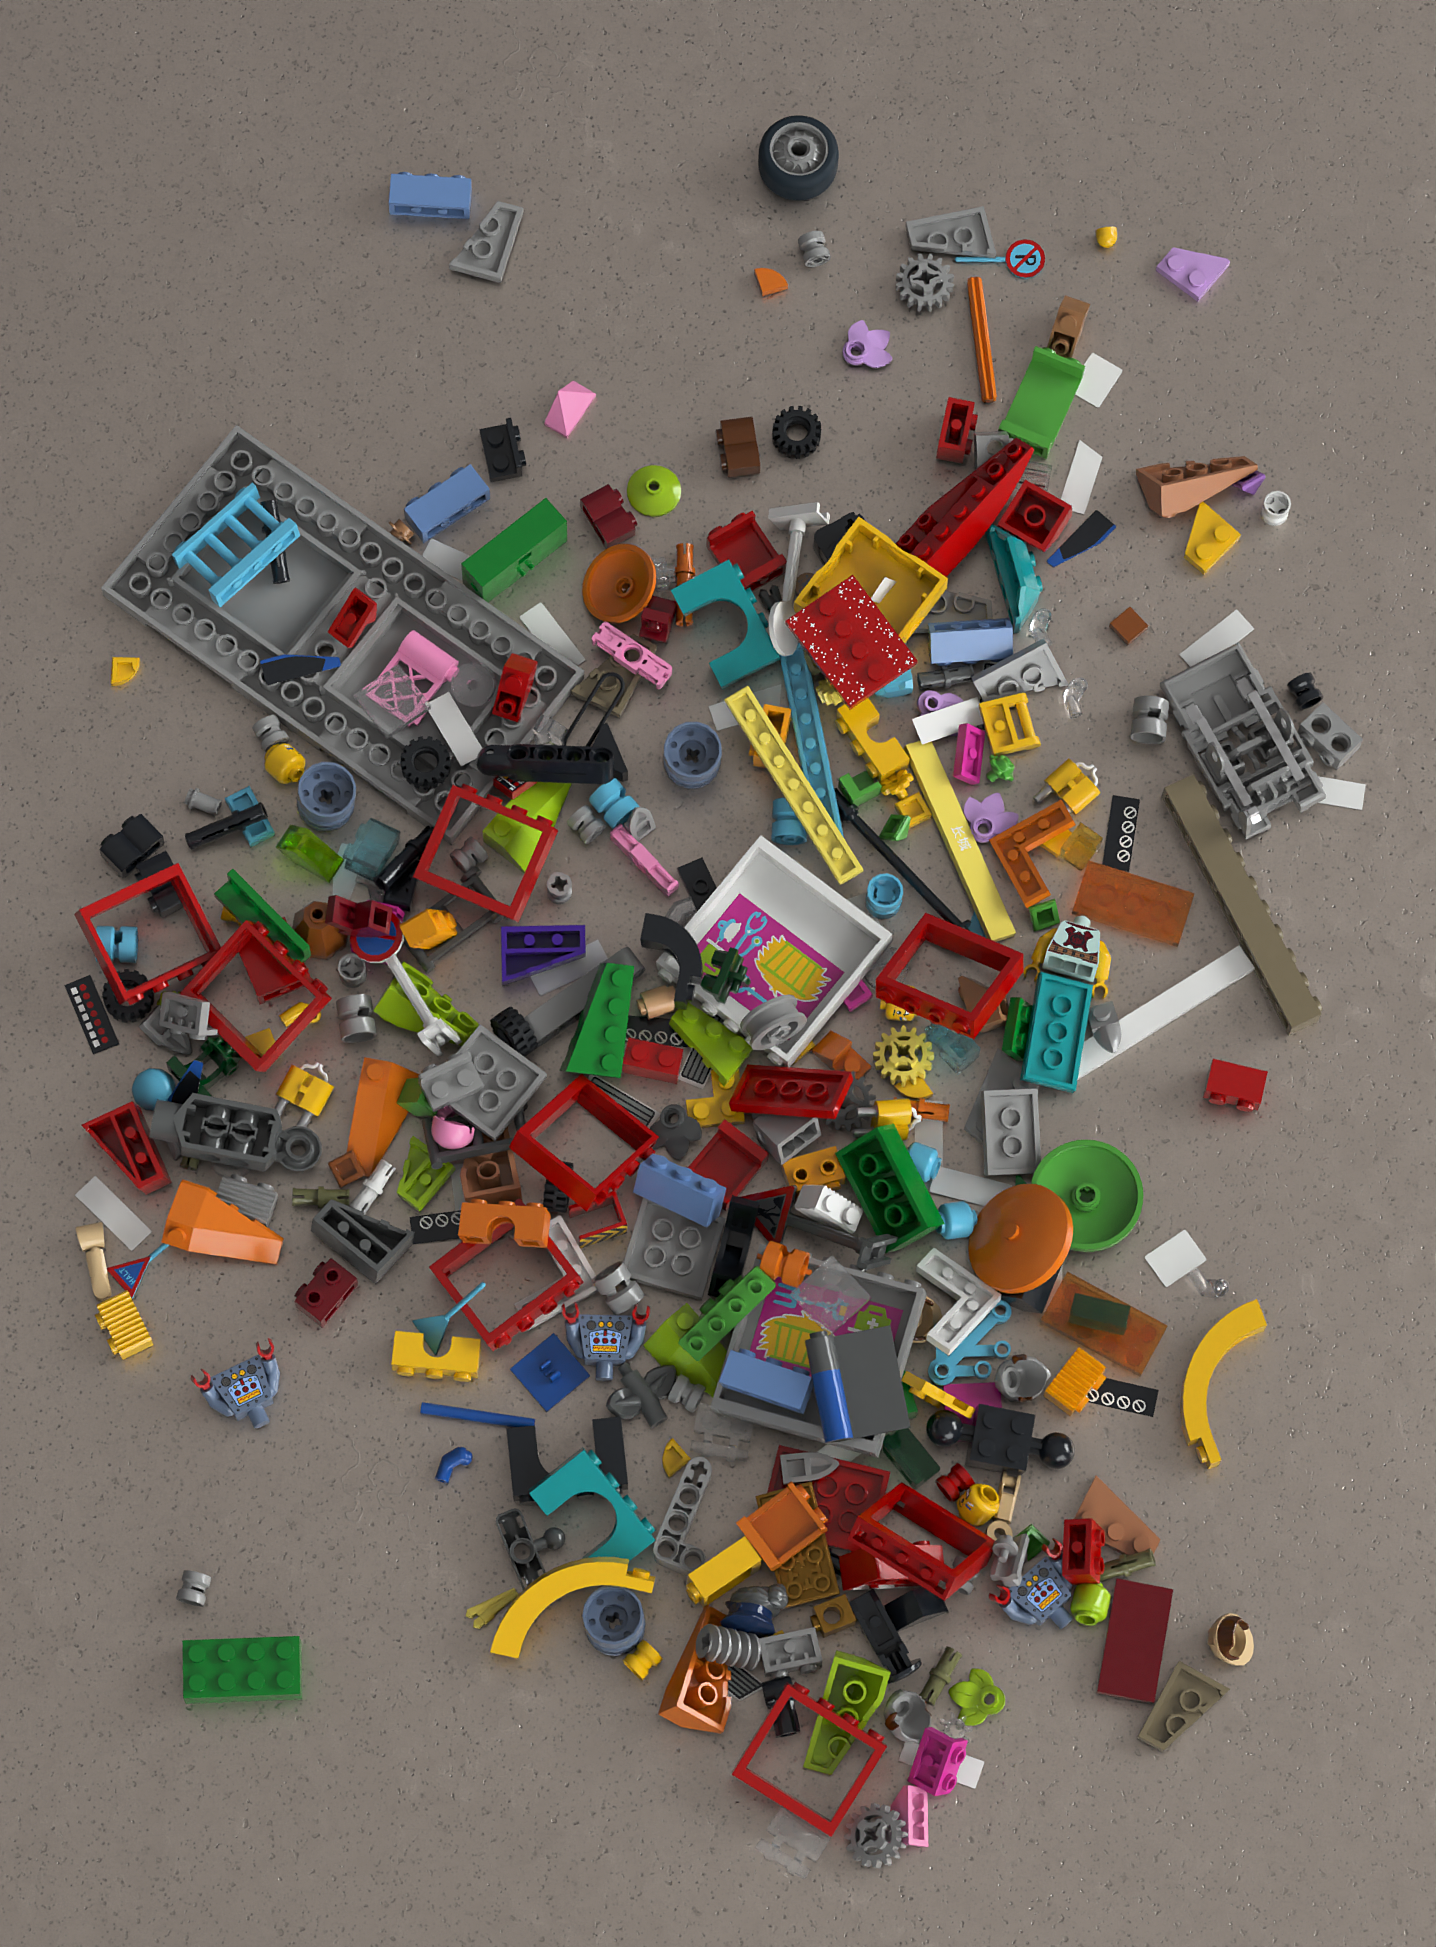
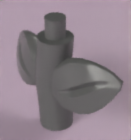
M628 1363L621 1365L618 1370L623 1376L620 1381L625 1388L617 1389L609 1396L606 1403L607 1409L616 1417L621 1416V1419H632L642 1410L651 1428L663 1423L668 1417L659 1400L669 1396L676 1382L675 1366L663 1365L653 1368L643 1378L639 1371H633Z

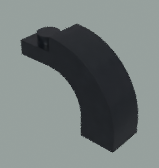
M645 913L640 938L641 946L643 948L664 951L676 960L679 965V976L674 1004L675 1008L686 1010L688 1001L693 1002L695 985L691 984L701 985L704 977L699 948L690 933L677 922L664 916Z
M732 1195L708 1295L718 1297L721 1294L719 1289L729 1279L735 1281L740 1275L743 1276L760 1202Z

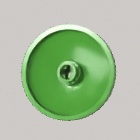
M1076 1140L1060 1145L1042 1159L1032 1178L1031 1184L1041 1185L1050 1189L1069 1208L1073 1221V1237L1070 1250L1095 1252L1110 1248L1122 1241L1132 1231L1139 1219L1143 1205V1186L1140 1175L1134 1164L1124 1153L1107 1143L1096 1140Z

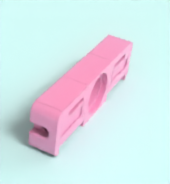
M603 622L599 627V632H595L592 636L593 646L597 643L598 647L614 656V660L635 675L638 673L654 685L656 684V689H661L672 675V666L608 622ZM634 649L640 654V657L637 661L629 662L624 657L625 652Z
M621 823L610 832L612 842L667 898L678 890V881L659 864L654 856Z

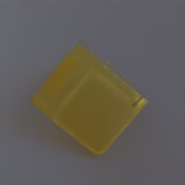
M1080 822L1061 847L1059 856L1082 871L1101 847L1103 837Z

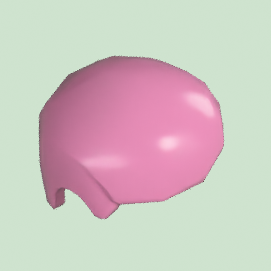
M434 1115L431 1134L434 1141L443 1148L460 1149L471 1143L475 1129L472 1127L471 1130L463 1123L445 1121L444 1117L438 1118Z

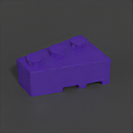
M585 925L501 926L502 986L586 957Z

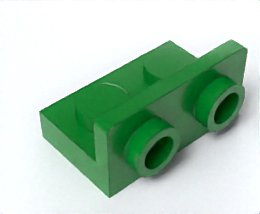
M1010 997L1002 1051L1016 1061H1023L1032 1005L1021 997Z

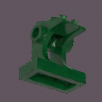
M220 1036L217 1038L209 1037L200 1048L203 1053L195 1059L203 1062V1065L212 1059L218 1066L207 1078L203 1073L201 1074L198 1094L212 1097L207 1090L222 1077L231 1076L239 1068L237 1063L242 1057ZM174 1055L166 1064L169 1072L180 1081L192 1062L183 1065Z

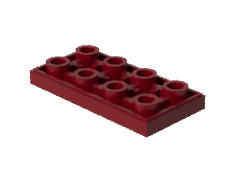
M1116 1579L1096 1693L1151 1704L1155 1703L1174 1589Z

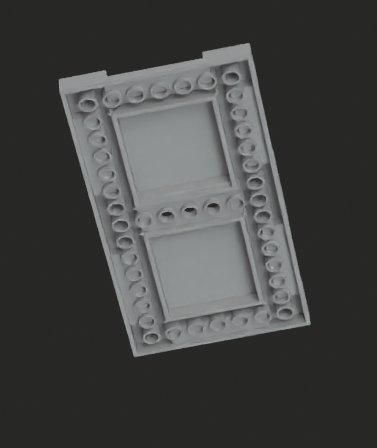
M237 425L101 587L104 597L143 625L151 626L232 684L234 690L266 713L276 715L280 723L319 751L321 749L355 772L405 808L407 814L425 827L428 825L435 827L452 785L461 788L464 783L477 789L476 795L486 798L487 794L494 788L493 779L497 776L482 774L476 765L477 758L461 766L426 707L424 710L427 714L419 725L416 726L413 723L409 728L365 696L398 652L404 638L412 630H415L459 661L457 666L460 668L458 675L452 682L447 680L443 683L430 701L449 692L482 749L489 745L529 744L549 718L552 719L570 697L571 690L584 679L583 669ZM253 482L260 495V498L257 500L259 504L267 500H277L280 522L290 518L297 524L300 536L285 549L290 582L273 584L271 564L269 563L223 606L219 607L213 602L208 591L211 588V584L188 562L179 569L174 562L172 554L181 542L191 538L228 505L240 489L247 488ZM249 508L237 518L259 541L266 538V534L262 532L264 523ZM229 527L216 536L239 559L244 558L251 552V548ZM206 545L196 554L218 577H223L231 570V566L209 545ZM279 555L277 556L278 567H280ZM358 588L377 603L376 620L365 626L353 647L347 648L330 635L328 630L352 590ZM323 646H329L334 650L333 654L329 657H339L340 667L272 685H266L260 663L261 660L280 655L320 656L318 651ZM512 653L538 661L533 684L518 722L492 714L503 667ZM401 661L393 669L394 679L410 676L409 667ZM413 670V676L420 675ZM427 679L414 681L416 694L427 693L433 685ZM411 681L395 684L397 698L413 695ZM392 685L381 686L375 693V696L381 700L392 699ZM414 701L398 702L399 713L408 718L415 709ZM394 703L388 704L395 709ZM420 736H423V739H427L428 736L433 737V740L439 739L442 745L445 744L450 755L451 768L449 776L445 778L443 784L438 783V787L434 789L432 786L429 787V790H424L421 786L419 789L415 788L414 784L410 785L402 774L401 753L404 752L403 748L409 745L412 739L417 741ZM491 750L487 752V754H492V753H494V752L491 751ZM421 754L415 758L414 766L418 771L430 772L436 768L437 759L431 754ZM460 798L443 839L452 845L482 806Z

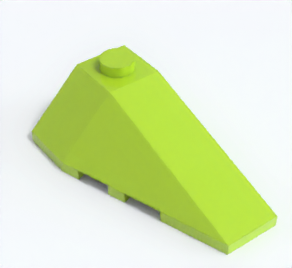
M537 782L515 799H511L505 807L511 809L512 805H516L528 811L526 816L537 819V816L540 815L553 821L551 826L555 827L556 820L572 783ZM497 814L482 831L483 842L525 873L542 834L541 831L501 814Z
M403 961V968L432 1015L438 1019L441 1018L449 1025L462 1041L458 1045L463 1046L480 1024L468 1013L458 1012L452 1006V999L447 994L441 996L431 987L434 983L431 979ZM393 976L373 1011L387 1022L419 1033L424 1029V1023L398 980Z
M686 1303L663 1322L645 1342L643 1347L660 1366L674 1365L677 1376L682 1374L689 1378L691 1384L703 1385L706 1387L705 1392L713 1398L727 1350L718 1342L701 1360L696 1361L679 1345V1339L699 1319L697 1313Z
M836 1650L823 1698L835 1706L832 1711L842 1717L844 1713L851 1715L860 1721L858 1727L863 1729L883 1701L891 1671L865 1658ZM818 1714L803 1767L832 1775L856 1737Z

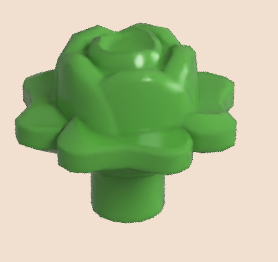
M990 755L991 770L986 774L987 778L991 782H995L998 778L1013 781L1015 766L1010 759L1004 755L999 757Z

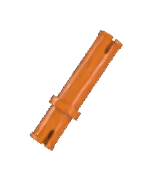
M683 543L676 545L677 567L674 568V575L677 577L676 587L695 576V568L693 567L694 545L686 543V554H684ZM677 603L675 624L683 627L684 615ZM693 613L685 616L686 627L693 625Z

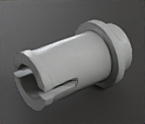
M190 788L184 804L189 805V809L194 807L216 816L222 800L201 793L198 788L195 790Z

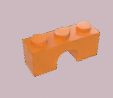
M472 1199L470 1203L462 1202L458 1236L463 1243L491 1244L494 1230L501 1224L510 1223L515 1226L514 1240L519 1246L547 1248L551 1214L540 1203L530 1202L526 1206H516L511 1201H499L498 1204H488L485 1200Z

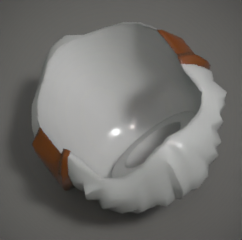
M1025 1354L1013 1355L1012 1359L1002 1362L998 1367L994 1380L995 1386L1010 1402L1032 1401L1042 1393L1047 1380L1051 1376V1372L1036 1358L1026 1356Z
M901 1689L895 1691L889 1697L884 1709L885 1726L897 1739L920 1745L925 1728L931 1727L932 1715L926 1708L927 1701L915 1692Z

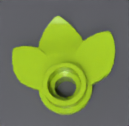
M972 1668L969 1681L958 1682L948 1691L952 1700L962 1707L957 1722L965 1726L981 1724L988 1715L999 1713L1005 1705L1003 1691L994 1686L991 1675L982 1669ZM994 1695V1702L990 1705L986 1704V1697Z

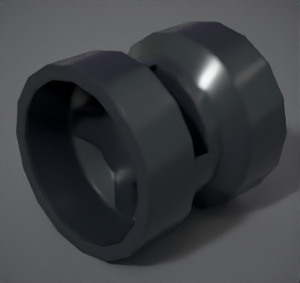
M1311 672L1299 675L1287 684L1290 692L1296 696L1295 702L1299 710L1310 708L1324 698L1321 691L1315 687V679Z

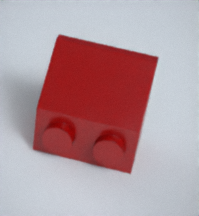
M1025 479L997 526L1045 553L1059 538L1072 517V505Z

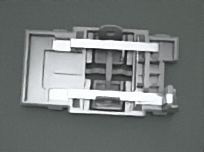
M1238 642L1160 682V688L1171 705L1173 714L1180 727H1184L1181 736L1183 739H1186L1190 752L1218 801H1221L1224 812L1230 810L1233 821L1237 828L1242 830L1247 840L1271 828V823L1267 817V814L1294 801L1301 813L1309 809L1310 806L1326 799V794L1322 789L1323 784L1318 775L1310 768L1313 766L1314 761L1297 733L1290 715L1281 705L1272 687H1264L1263 684L1265 682L1257 669L1253 668ZM1277 713L1275 718L1272 719L1271 715ZM1262 720L1263 724L1249 731L1247 736L1249 741H1246L1244 734L1237 726L1243 723L1245 728H1248ZM1232 729L1239 738L1241 745L1235 748L1231 741L1220 744L1219 742L1229 738L1226 731ZM1292 738H1294V740L1296 741V743H1297V745H1298V746H1296V747H1294V748H1293V746H1294V743H1293V742H1294V741H1293ZM1207 749L1205 752L1201 754V756H1199V752ZM1252 751L1256 752L1261 763L1266 764L1267 767L1263 769L1260 768L1259 761ZM1248 755L1249 759L1253 762L1255 773L1250 774L1249 771L1244 773L1246 767L1240 758L1241 756Z

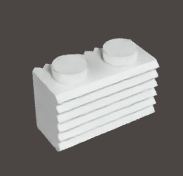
M803 1185L794 1206L796 1210L817 1223L848 1234L855 1233L863 1213L862 1207L851 1203V1200L843 1198V1195L835 1193V1190L827 1188L826 1185Z

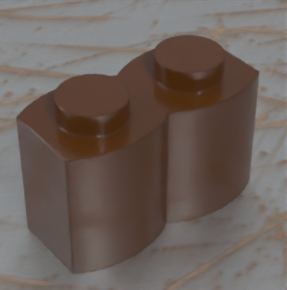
M753 417L721 420L720 429L715 430L717 445H722L724 454H719L721 470L727 471L728 478L759 474L760 458Z

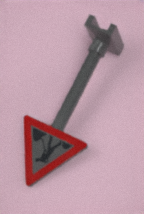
M796 1185L741 1196L742 1198L760 1202L755 1226L768 1242L774 1241L782 1244L787 1225L855 1250L859 1254L856 1267L869 1270L891 1263L892 1258L884 1255L887 1245L896 1243V1236L887 1233L867 1239L863 1237L859 1239L793 1214L791 1209L797 1190Z

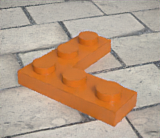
M1062 799L989 839L1026 908L1051 895L1031 860L1028 851L1076 825Z

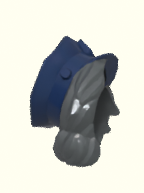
M778 1583L769 1587L750 1586L739 1588L736 1592L732 1593L730 1600L725 1602L729 1612L720 1621L721 1626L727 1629L731 1628L736 1631L755 1634L759 1639L775 1634L772 1618L776 1617L780 1610L784 1609L788 1603L785 1586Z

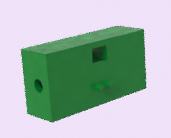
M544 498L461 563L463 584L489 603L567 542V520L547 498Z

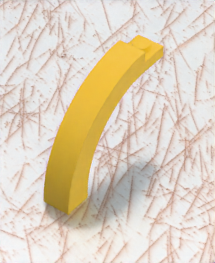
M1257 1299L1234 1309L1209 1330L1197 1347L1185 1373L1180 1399L1182 1430L1187 1446L1198 1443L1199 1446L1196 1447L1198 1458L1201 1463H1206L1207 1469L1219 1466L1222 1461L1207 1417L1206 1399L1209 1381L1216 1365L1231 1348L1246 1338L1265 1330L1267 1324Z
M618 1557L584 1558L555 1567L531 1582L511 1603L498 1626L490 1653L519 1658L523 1640L534 1620L548 1605L569 1592L589 1586L613 1585L652 1593L655 1576H650L649 1571L639 1568H633V1572L627 1571L629 1559Z

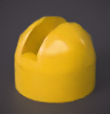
M1102 227L1095 230L1099 245L1109 248L1115 244L1117 240L1116 227Z

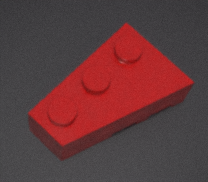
M133 1101L82 1124L83 1128L96 1140L135 1186L146 1195L172 1183L154 1139L149 1138L150 1129L142 1110Z
M917 1541L913 1543L944 1563L942 1545H930V1541ZM862 1548L839 1556L843 1591L853 1590V1588L868 1584L869 1589H877L879 1585H894L895 1587L920 1586Z

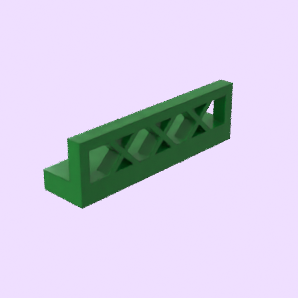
M231 869L227 873L228 881L214 893L215 898L241 924L245 920L255 923L260 921L269 929L270 933L268 936L273 941L279 940L289 949L287 954L294 961L298 959L304 963L311 956L310 946L234 869ZM276 959L290 974H292L278 959Z

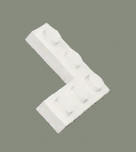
M561 1215L550 1220L549 1237L584 1283L574 1291L575 1294L573 1296H565L560 1300L552 1312L547 1315L542 1314L535 1319L534 1325L528 1331L561 1313L563 1304H565L566 1310L572 1307L574 1302L579 1303L599 1292L592 1282L596 1275ZM546 1248L563 1278L567 1273L548 1248ZM560 1279L515 1303L514 1307L517 1312Z
M933 1248L916 1266V1272L956 1299L957 1303L927 1333L926 1340L949 1356L1000 1302L1002 1294Z

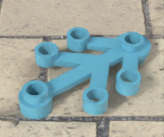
M1000 1300L988 1313V1316L948 1357L947 1354L935 1347L936 1359L930 1363L928 1368L930 1380L936 1385L945 1386L952 1383L955 1377L987 1379L992 1371V1367L987 1361H979L975 1366L957 1364L964 1357H996L998 1359H1006L1009 1356L1011 1346L1006 1341H998L995 1345L976 1344L995 1324H1004L1009 1320L1011 1316L1010 1305L1006 1301ZM998 1306L1003 1307L1005 1314L998 1315L995 1312V1308ZM997 1347H1006L1007 1353L999 1354ZM943 1366L948 1370V1373L940 1375L937 1369ZM985 1366L988 1369V1373L982 1375L978 1372L977 1368Z

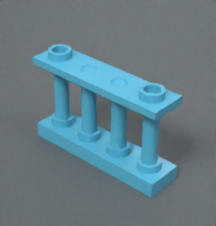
M253 482L247 488L240 489L228 505L191 538L181 542L172 554L174 562L179 569L188 562L211 584V588L208 591L213 602L219 607L223 606L300 536L297 524L293 520L288 518L284 522L279 523L257 502L260 495ZM248 508L272 530L271 534L264 540L259 541L237 520ZM229 527L251 548V552L244 558L239 559L216 536ZM206 545H209L231 566V570L223 577H218L196 555Z

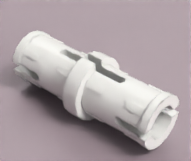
M381 1159L368 1180L365 1179L363 1181V1187L349 1206L365 1212V1215L378 1195L381 1196L383 1193L382 1188L396 1168Z

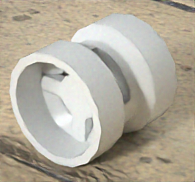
M1272 491L1265 497L1261 509V517L1265 523L1278 526L1285 522L1291 507L1288 495L1281 491Z

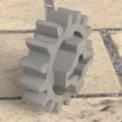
M920 253L916 261L911 257L908 258V266L905 264L900 265L901 273L896 275V281L898 282L896 283V291H902L900 293V300L908 299L907 307L910 308L913 304H916L917 311H921L922 307L926 306L930 312L932 305L935 304L938 308H941L942 300L949 301V292H953L954 284H952L954 274H948L950 271L949 265L941 266L942 258L933 261L932 254H929L927 259H923ZM917 270V272L914 275H910L912 272ZM936 290H940L938 293H936L935 295H933V293H934Z
M871 1803L870 1809L861 1806L862 1814L853 1813L854 1823H846V1827L851 1829L850 1834L844 1835V1839L851 1840V1844L846 1849L855 1852L852 1858L856 1861L862 1860L863 1866L870 1867L872 1864L874 1868L879 1869L882 1862L884 1865H892L891 1857L899 1859L901 1856L898 1849L906 1848L907 1846L901 1842L902 1838L908 1836V1833L901 1831L906 1822L897 1820L900 1813L895 1810L890 1812V1806L883 1804L880 1808V1805L876 1803ZM873 1817H882L881 1819L878 1818L875 1822L870 1821ZM877 1849L883 1851L882 1853L877 1855H870L871 1853H875Z

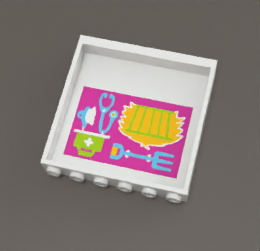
M761 835L684 927L693 937L699 948L703 964V976L707 973L717 977L720 972L719 968L713 967L711 964L715 950L728 952L730 947L738 949V954L744 958L742 965L748 968L745 976L751 980L750 986H740L737 994L730 991L725 1004L717 1002L713 995L702 989L700 984L692 983L691 985H695L694 998L702 1003V1009L713 1017L717 1014L725 1020L723 1024L733 1033H737V1031L742 1033L749 1045L751 1037L749 1033L742 1031L740 1027L742 1019L754 1008L775 997L793 995L796 998V1009L798 1012L804 1013L807 1018L805 1026L785 1042L764 1050L768 1053L767 1058L779 1067L781 1065L790 1067L844 1002L846 997L849 996L860 980L893 942L892 933ZM663 952L656 961L657 969L659 970L658 975L668 983L673 981L677 984L679 965L671 955Z

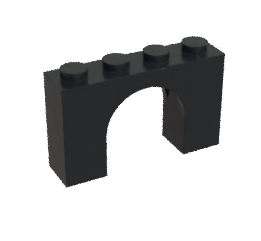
M621 1416L592 1419L595 1454L602 1462L599 1468L605 1475L610 1472L620 1484L616 1489L620 1494H623V1490H628V1478ZM535 1425L506 1428L514 1501H520L521 1505L535 1504V1500L529 1494V1489L549 1474L541 1465L538 1457ZM581 1492L575 1495H577L578 1499H587L594 1497L595 1492Z

